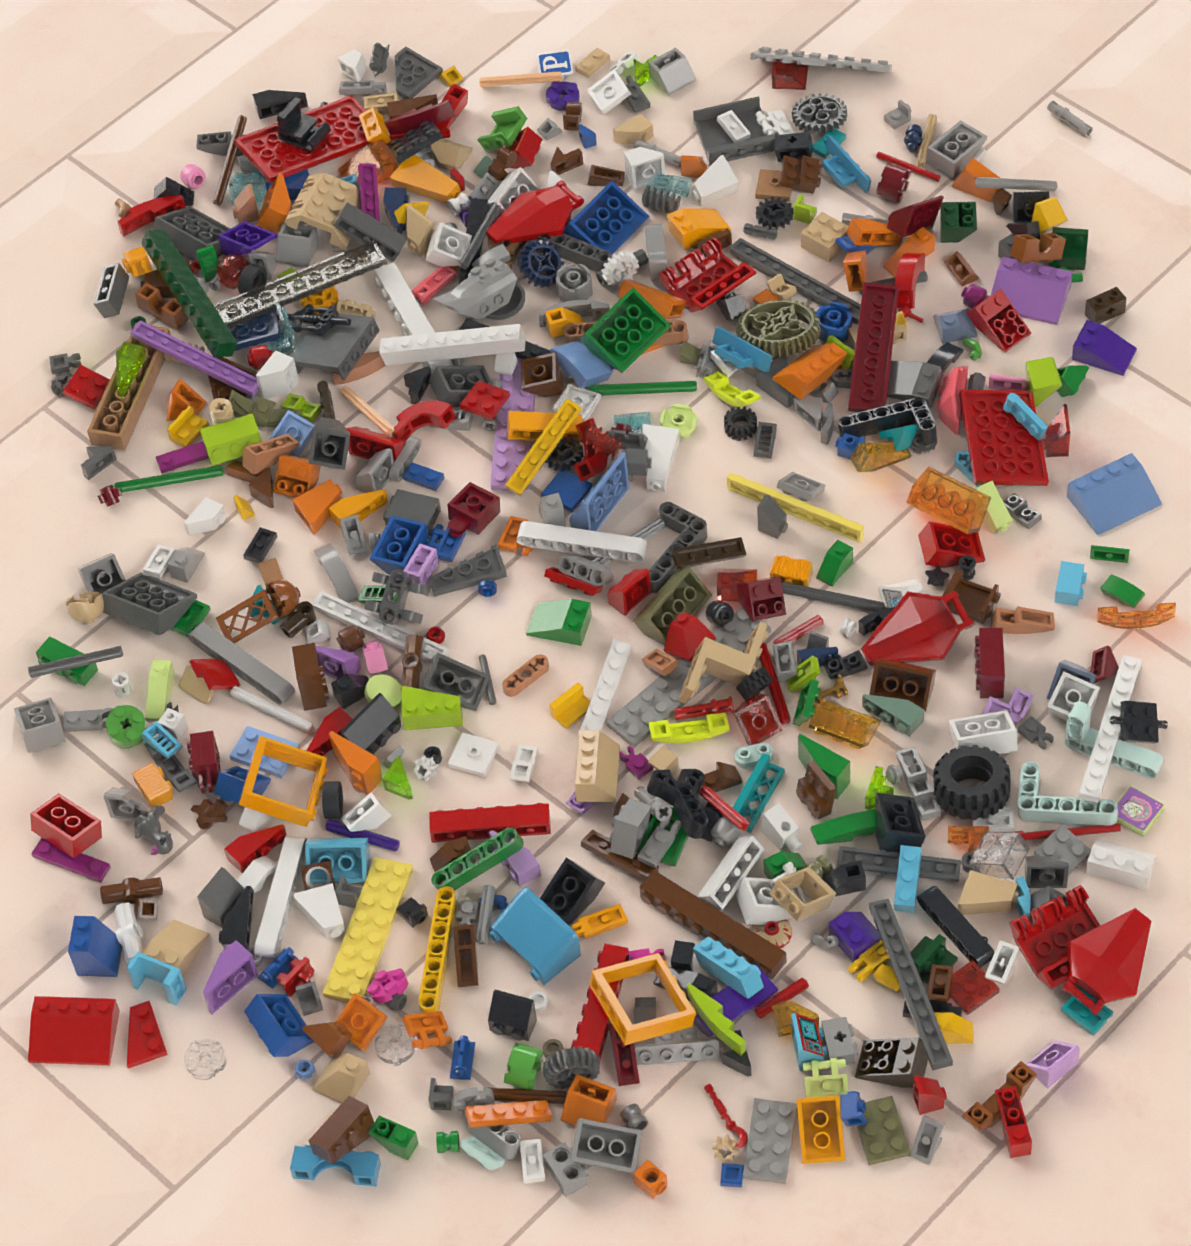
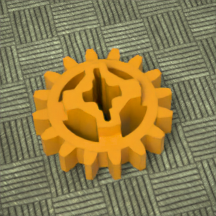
M323 281L319 285L314 282V286L307 285L308 290L303 289V294H300L302 307H305L307 304L313 305L314 308L328 307L330 305L337 307L336 303L339 302L338 291L335 289V286L330 287L329 282L326 285L323 284Z

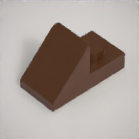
M557 147L550 163L551 171L560 175L583 165V153L580 148L563 154L559 147Z
M716 762V770L704 774L705 779L702 786L709 787L716 793L743 782L734 765Z
M932 964L927 992L929 1000L948 1002L951 999L953 966Z

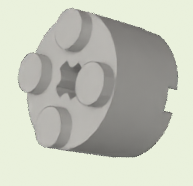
M566 264L557 271V294L562 301L587 300L592 296L591 273L585 265Z

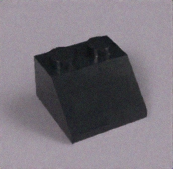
M1049 191L1013 192V222L1032 221L1035 203L1049 199Z
M494 989L488 1017L489 1030L497 1035L511 1036L515 1040L529 1041L537 1022L534 1000Z

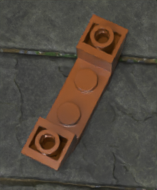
M1020 1061L1007 1073L1006 1083L999 1089L1016 1086L1021 1101L1037 1077V1074ZM995 1093L982 1105L976 1102L962 1115L978 1131L993 1127L1000 1120Z

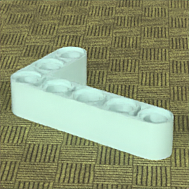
M1078 701L1075 702L1067 718L1065 744L1072 750L1091 756L1099 731L1090 728V706ZM1119 738L1111 760L1112 765L1148 778H1155L1164 762V758L1159 753Z
M1026 762L1022 765L1017 803L1019 817L1023 821L1110 826L1117 822L1118 808L1113 800L1099 799V802L1095 803L1074 797L1039 796V766L1035 762Z

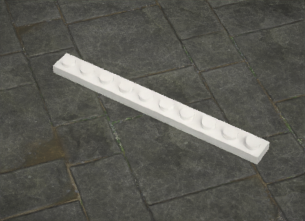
M1126 655L1122 656L1078 798L1095 803L1099 802L1121 731L1119 724L1110 723V721H1113L1110 720V717H1120V702L1130 701L1142 659Z

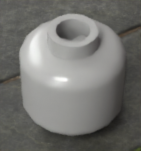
M719 818L711 830V835L714 838L713 842L722 848L724 845L732 846L741 833L727 818Z

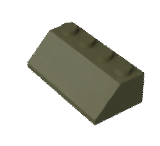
M690 567L677 569L633 622L644 635L665 646L670 623L683 612L695 616L710 599L712 593Z

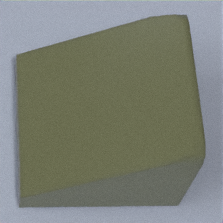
M683 341L679 353L680 362L696 365L700 358V349Z

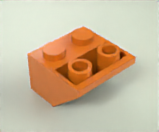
M288 454L279 456L273 492L295 498L315 488L321 466L309 464L308 459Z
M576 1074L568 1090L560 1120L575 1127L579 1118L606 1123L617 1101L615 1088Z

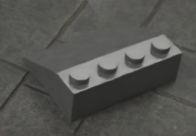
M191 206L155 217L153 230H165L177 250L184 253L185 256L195 259L197 262L199 260L196 250L211 245L214 246L218 259L222 255L218 235L230 229Z
M141 572L102 593L104 601L103 613L153 632L156 635H162L175 626L196 600L197 594L155 577L143 575Z

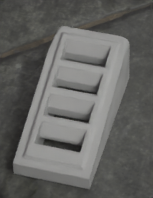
M461 409L453 410L457 420H453L446 429L470 431L473 418L472 413Z

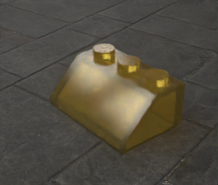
M827 700L815 705V712L811 718L809 728L814 729L816 734H827L832 736V739L835 741H846L850 743L851 747L861 749L869 745L881 720Z

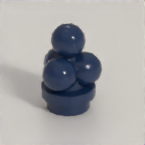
M912 124L906 129V136L904 138V143L910 152L916 151L917 146H920L923 140L921 127Z

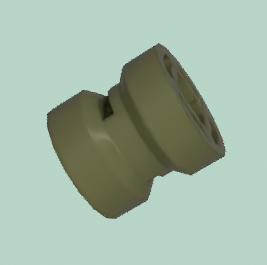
M824 855L818 856L815 862L805 865V868L810 867L821 879L823 875H828L833 871L832 864Z

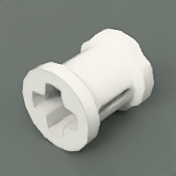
M122 672L113 676L112 683L115 686L116 695L122 698L129 696L132 692V686L129 684L128 675Z

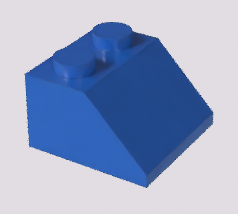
M235 766L219 772L214 794L220 796V799L224 801H234L240 806L239 801L248 770ZM257 773L252 792L263 795L271 782V778Z

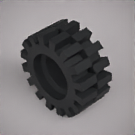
M746 406L743 409L737 407L736 410L733 407L731 412L728 410L724 416V429L729 438L732 436L733 440L738 438V441H741V438H744V441L748 440L747 436L752 438L757 430L756 413L752 412L751 408L746 410ZM738 421L747 422L743 426H737L734 423Z
M763 667L737 685L736 690L747 701L766 689L773 682V679Z

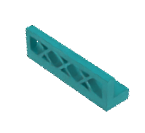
M762 753L732 807L741 816L751 817L752 821L746 830L749 833L753 831L785 773L784 768L771 764L770 755ZM768 770L778 773L776 777L770 779L767 778L766 774ZM767 785L768 792L759 795L758 788ZM759 800L760 806L751 810L749 804Z

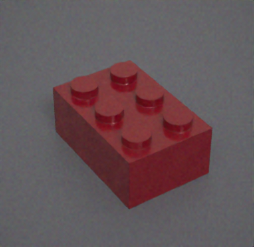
M979 628V636H975L974 647L976 691H980V698H989L990 696L993 698H1004L1003 628Z

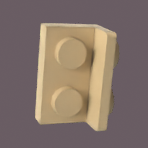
M346 299V301L339 300L336 308L339 313L366 317L376 315L372 306L367 304L360 306L349 299Z

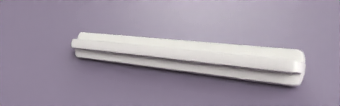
M234 686L230 691L231 697L300 730L310 733L314 727L311 721L237 686Z

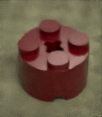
M887 163L881 174L882 179L878 183L876 195L901 203L903 198L902 192L907 191L910 182L907 180H909L912 170L893 163Z

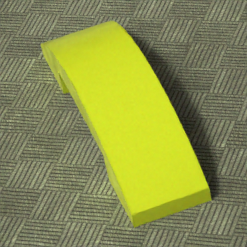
M719 371L703 378L710 390L729 405L744 407L761 399V396L752 390L743 392L729 384V377Z
M726 712L706 715L705 720L669 724L668 720L649 722L648 724L652 741L662 743L695 742L721 735L730 730Z

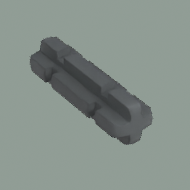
M746 223L743 232L746 234L752 233V235L768 237V239L773 240L777 238L778 234L776 229L769 230L767 227L753 226V224Z

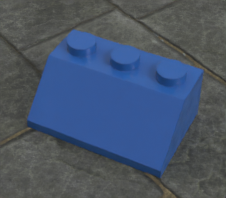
M391 516L370 556V561L388 575L396 569L404 570L418 545H425L429 539L426 523ZM399 574L397 578L404 579L403 574Z
M256 994L244 1010L249 1022L254 1026L273 1057H289L314 1042L303 1031L302 1028L306 1026V1023L286 994Z

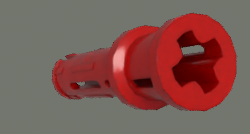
M729 696L728 699L717 701L712 699L711 703L674 708L676 721L725 712H731L732 714L734 713L732 696Z

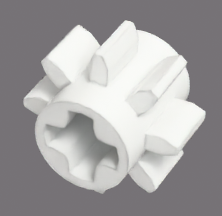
M423 755L420 760L417 759L414 762L416 768L413 772L418 776L417 779L425 778V781H428L437 774L435 768L438 767V764H435L433 757L426 758Z

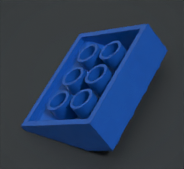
M611 180L566 226L564 233L606 250L612 256L650 216Z

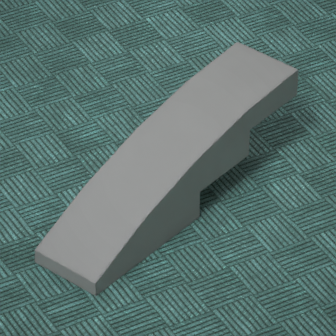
M915 747L896 751L895 754L902 769L903 777L911 797L915 799L922 821L941 816V809L935 800L934 790L927 778V771Z

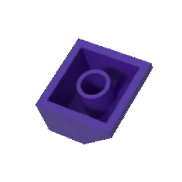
M844 912L828 922L829 935H835L838 938V946L852 962L881 940L876 927L862 912Z

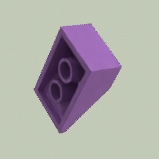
M237 940L227 945L223 952L220 953L203 990L204 998L211 1014L216 1012L258 976L252 954Z

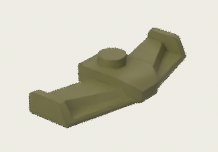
M234 390L231 391L229 397L233 411L241 416L253 413L255 422L259 427H277L287 412L286 409H274L276 405L274 401L258 397L256 403ZM290 410L301 416L302 410Z

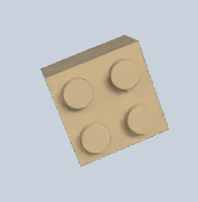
M821 212L801 232V247L830 262L842 250L835 240L848 236L846 232L849 226Z

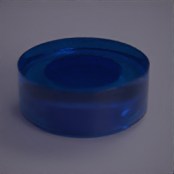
M491 580L481 581L478 584V593L484 597H491L497 593V584Z

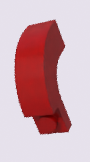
M906 252L902 255L897 267L894 285L900 286L897 308L908 306L910 309L915 308L916 282L919 273L925 271V253Z
M432 400L420 402L406 408L396 417L398 424L394 427L392 436L393 438L406 441L417 429L424 426L434 425L446 429L456 418L451 404Z
M593 418L575 425L585 451L583 461L574 464L581 482L602 473L606 469L609 459L606 437L604 434L600 435Z

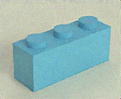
M903 845L900 847L894 899L895 911L915 913L922 856L921 847Z

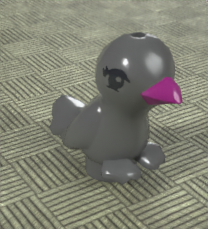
M154 805L153 810L148 813V816L140 814L134 823L135 838L138 839L143 836L152 842L151 855H164L173 848L171 834H168V831L161 832L159 817L165 812L164 806Z

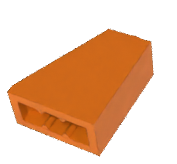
M972 158L951 186L992 202L993 196L1000 189L978 188L975 185V180L977 177H1000L975 158Z
M866 250L848 252L843 261L849 292L862 291L863 283H867L869 264Z
M331 479L293 499L295 512L313 535L330 518L329 507L342 499L340 486L338 484L335 485Z

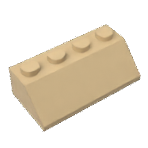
M580 730L575 777L576 802H616L620 744L600 730Z

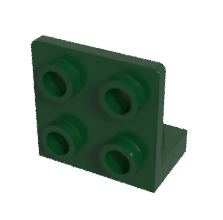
M1053 227L1052 233L1065 238L1066 242L1062 258L1050 262L1049 267L1085 270L1089 229Z

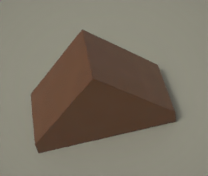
M266 468L249 484V489L252 497L267 507L274 508L273 479L270 468Z

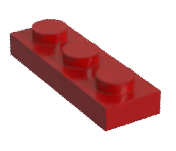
M556 567L546 569L544 577L550 578V581L553 583H563L569 589L583 590V593L589 596L601 593L604 586H595L562 573Z

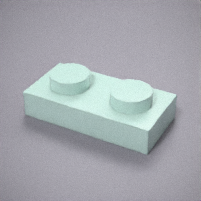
M474 1136L462 1139L459 1147L465 1150L468 1156L477 1159L486 1169L494 1170L502 1167L506 1160Z

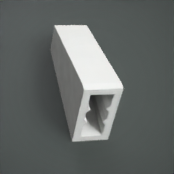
M643 424V434H646V437H648L645 449L648 450L649 457H652L651 469L648 468L646 476L647 489L665 492L680 442L679 429Z

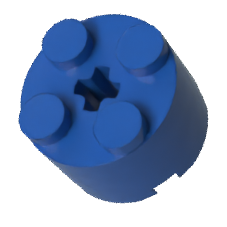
M830 302V305L820 306L816 312L821 322L819 323L821 327L819 340L826 342L828 336L833 335L844 343L848 339V328L852 327V314L849 308L839 302Z

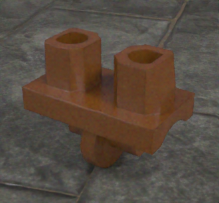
M203 799L200 805H193L190 809L199 815L196 822L201 829H209L213 822H226L228 819L224 814L228 805L222 799H216L215 803L209 799Z

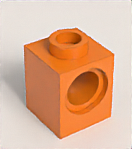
M648 1159L633 1173L634 1184L652 1199L657 1195H661L667 1188V1175ZM649 1179H656L655 1182H648Z

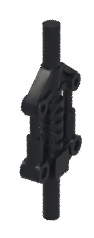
M307 304L294 314H278L279 320L291 321L292 328L296 333L306 330L307 332H316L319 336H322L326 333V330L334 325H351V319L337 318L339 312L334 305L314 308L313 305ZM314 312H319L320 314H323V315H315V314H313V313H314ZM302 323H305V324H316V325H315V326H313V325L302 326Z

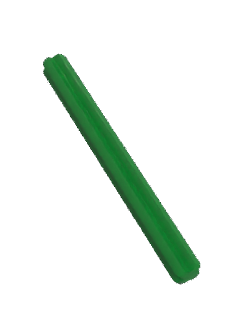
M697 382L591 385L589 390L601 395L697 391Z
M221 465L121 481L114 483V488L119 487L122 493L223 476V468Z

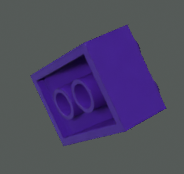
M246 221L218 235L222 254L230 258H237L250 253L278 237L276 233Z
M1086 320L1073 345L1072 360L1124 376L1137 348L1106 326Z

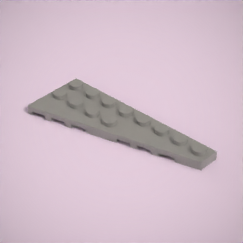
M771 47L759 48V50L751 53L750 60H755L763 57V60L770 62L780 59L782 63L796 62V64L824 67L831 64L835 68H846L848 66L851 69L859 70L866 68V70L892 71V64H888L886 60H878V63L871 62V59L861 58V61L855 60V57L845 56L844 59L838 58V55L828 54V57L821 56V53L816 52L806 55L805 51L798 50L789 53L788 49L771 51Z

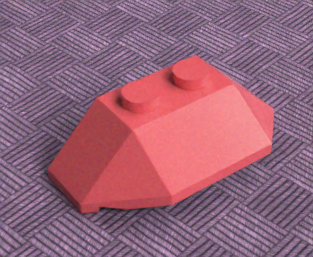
M968 366L955 367L944 377L943 385H939L938 396H941V398L936 401V410H939V419L954 434H959L962 415L959 392L960 390H966Z

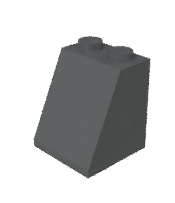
M321 417L313 428L309 464L342 470L346 469L350 433L339 420Z

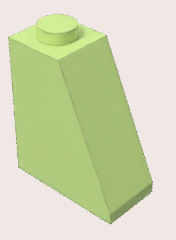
M993 481L975 488L967 498L991 533L996 531L1001 533L1009 528L1008 525L1013 520Z

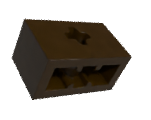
M1114 287L1086 300L1085 316L1090 321L1101 324L1125 313L1127 298L1118 287Z

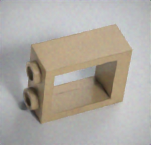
M806 867L778 879L770 895L796 921H800L829 908L836 892L810 867ZM800 886L813 901L804 904L791 890Z

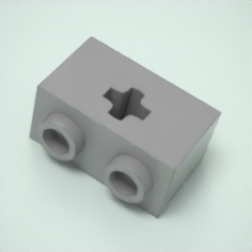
M847 1017L822 1021L828 1060L830 1058H837V1060L845 1059L846 1065L855 1064V1055H858L856 1042L852 1043L851 1037L854 1036L852 1024H848Z

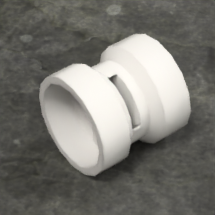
M460 193L457 198H451L447 201L448 207L454 216L460 214L462 210L470 208V201L465 193Z

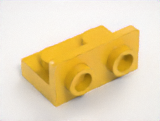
M188 406L168 426L169 439L181 447L190 446L201 435L200 429L208 427L209 422L194 414L193 407Z

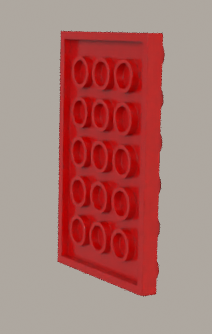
M960 390L959 398L974 485H983L993 481L994 485L1047 486L1049 478L1041 439L1038 441L1011 413H1007L1003 409L1007 396L1010 393H1015L1036 414L1032 391Z

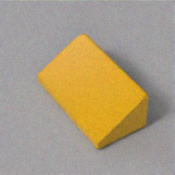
M425 201L403 204L394 212L398 223H407V206L409 204L426 216L430 203Z

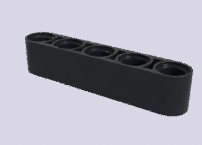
M934 885L917 896V901L921 908L975 968L980 969L992 960L995 953L993 948L937 886Z

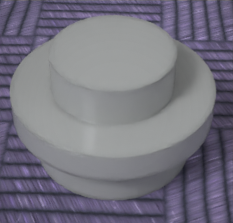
M889 765L886 771L887 780L893 785L898 784L903 780L902 769L898 765Z

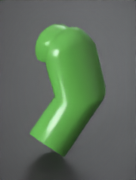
M965 337L962 344L971 348L970 358L972 360L980 359L982 350L979 342Z

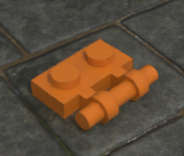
M510 516L498 542V549L516 553L519 547L523 548L521 554L528 556L533 547L522 546L516 541L521 523L528 520Z
M442 1011L405 1015L402 1019L409 1037L417 1036L418 1040H412V1048H420L422 1050L428 1049L430 1046L439 1048L445 1047L446 1044H452V1037L444 1036L449 1027ZM433 1034L435 1038H428L427 1035Z

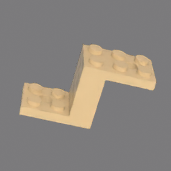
M762 621L759 622L750 635L744 653L705 637L696 649L678 701L686 703L689 698H693L700 687L701 682L699 679L701 675L703 676L704 672L736 686L755 672L756 665L754 663L761 655L762 648L760 646L767 638L768 631H766L768 624Z

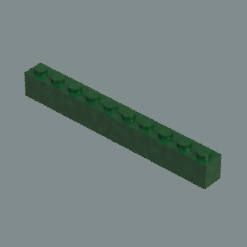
M146 230L142 239L143 248L213 357H232L238 342L166 231Z

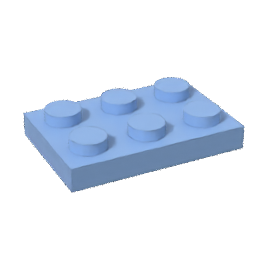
M247 726L229 756L232 761L250 766L259 736L299 749L300 746L298 743ZM262 755L258 770L283 778L290 764Z

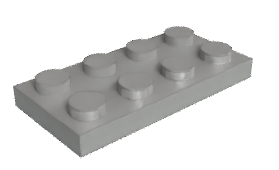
M754 1098L743 1179L786 1184L797 1103Z

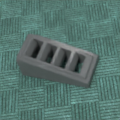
M758 422L753 457L772 459L777 424ZM762 432H768V433H772V434H771V435H768V434H761V433H762ZM761 438H768V439H771V440L768 441V440H760V439H761ZM759 444H769L770 446H759ZM758 449L769 450V453L758 452Z

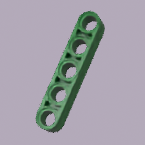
M507 828L436 871L431 878V882L437 890L448 886L455 891L519 852L524 846V841L515 829Z

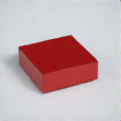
M455 168L449 170L450 178L458 183L461 192L464 191V177Z

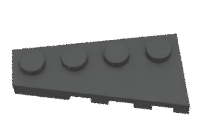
M495 544L491 546L490 550L486 552L481 551L476 554V557L468 561L465 559L458 566L450 567L430 577L429 582L435 597L507 577V572L498 546Z

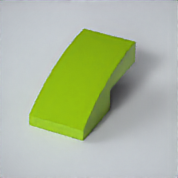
M291 393L280 405L281 409L302 410L300 417L309 422H314L322 412L321 405L306 402L304 396Z

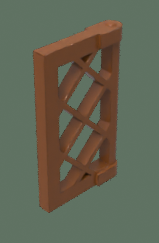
M262 590L216 617V620L224 637L235 644L279 617L266 591ZM263 599L262 607L254 605L256 601ZM249 606L246 617L238 615L239 611ZM253 607L261 609L258 620L249 618ZM264 611H268L270 616L261 621ZM233 616L230 626L226 625L224 620ZM236 617L245 619L242 629L233 627ZM248 620L257 622L256 625L245 630ZM232 629L241 631V633L235 636L234 638H232L231 636Z

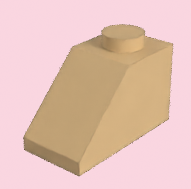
M641 113L613 129L614 142L635 144L638 139L646 142L654 137L653 124Z

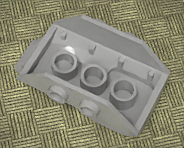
M491 258L486 260L483 265L471 269L468 278L453 290L435 297L433 300L459 314L481 320L509 303L517 277L506 263Z

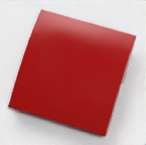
M191 659L189 661L196 677L204 678L209 690L232 689L234 686H240L235 674L220 659Z

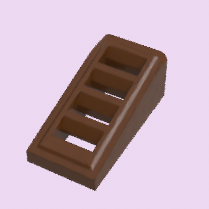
M591 164L587 185L607 186L612 180L617 186H623L625 172Z

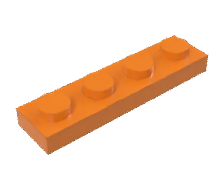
M545 1100L472 1105L465 1108V1115L470 1127L550 1122L552 1119L550 1107Z

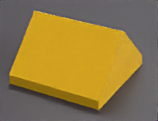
M1056 197L1035 203L1032 221H1039L1040 235L1068 221Z

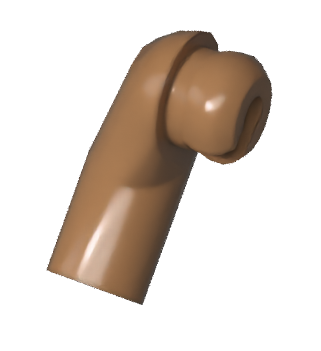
M118 198L115 201V206L121 210L118 216L124 218L130 214L129 209L131 206Z

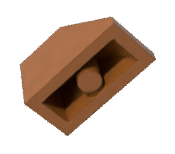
M340 1021L306 1025L302 1028L328 1056L341 1054L353 1035L347 1029V1026Z

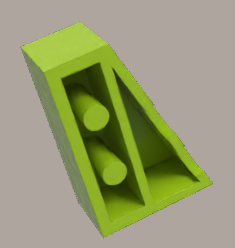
M401 685L402 719L405 731L463 726L460 696Z

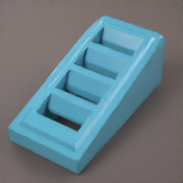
M157 721L142 732V739L167 759L182 748V745ZM167 741L169 742L167 745L162 747L164 743H166ZM170 746H175L170 751H166Z

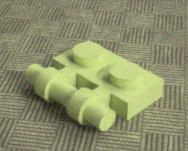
M830 1058L827 1061L813 1059L811 1062H803V1071L812 1070L811 1077H804L806 1098L847 1094L849 1092L847 1074H838V1068H846L845 1059L837 1060V1058ZM831 1069V1075L819 1076V1070Z

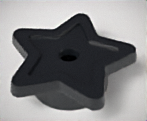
M936 566L934 570L925 571V574L929 577L928 585L944 586V579L950 576L949 573L943 572L940 566Z

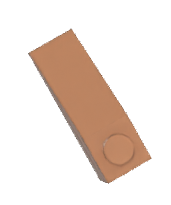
M290 434L246 446L244 447L242 466L252 474L263 472L266 468L274 466L279 461V456L287 455L298 447L299 441Z

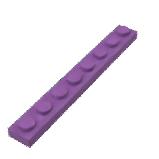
M141 320L130 331V337L251 397L259 390L256 377Z

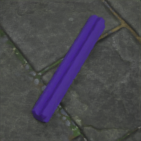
M329 819L325 825L327 831L349 838H368L369 844L392 851H398L400 847V841L367 830L351 832L344 823Z

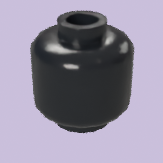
M716 600L707 606L706 618L711 624L724 627V625L732 622L734 610L728 603Z

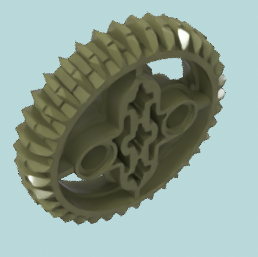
M784 299L781 301H763L762 304H756L755 307L751 306L745 313H742L739 321H737L736 335L772 355V358L788 357V355L794 356L795 353L800 354L802 350L807 351V348H811L812 344H816V340L819 339L821 332L819 325L821 322L819 315L816 314L817 311H814L809 305H804V302H793L791 299L789 301ZM801 321L807 323L809 327H803ZM748 330H755V334L759 336V338L750 334Z

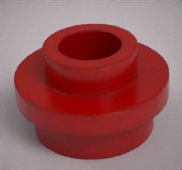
M431 627L426 634V639L441 644L445 640V632L440 627Z

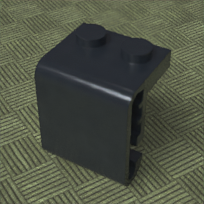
M296 97L277 116L279 139L310 152H313L331 131L330 126L326 122H323L320 127H316V118L301 113V99Z

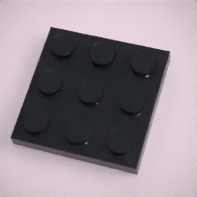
M432 120L422 122L419 128L411 129L405 133L404 137L396 138L390 142L388 148L398 164L443 138Z

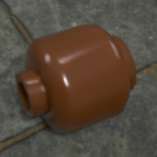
M349 625L338 632L336 640L342 650L350 653L364 645L363 638H365L361 627L357 629L354 625Z

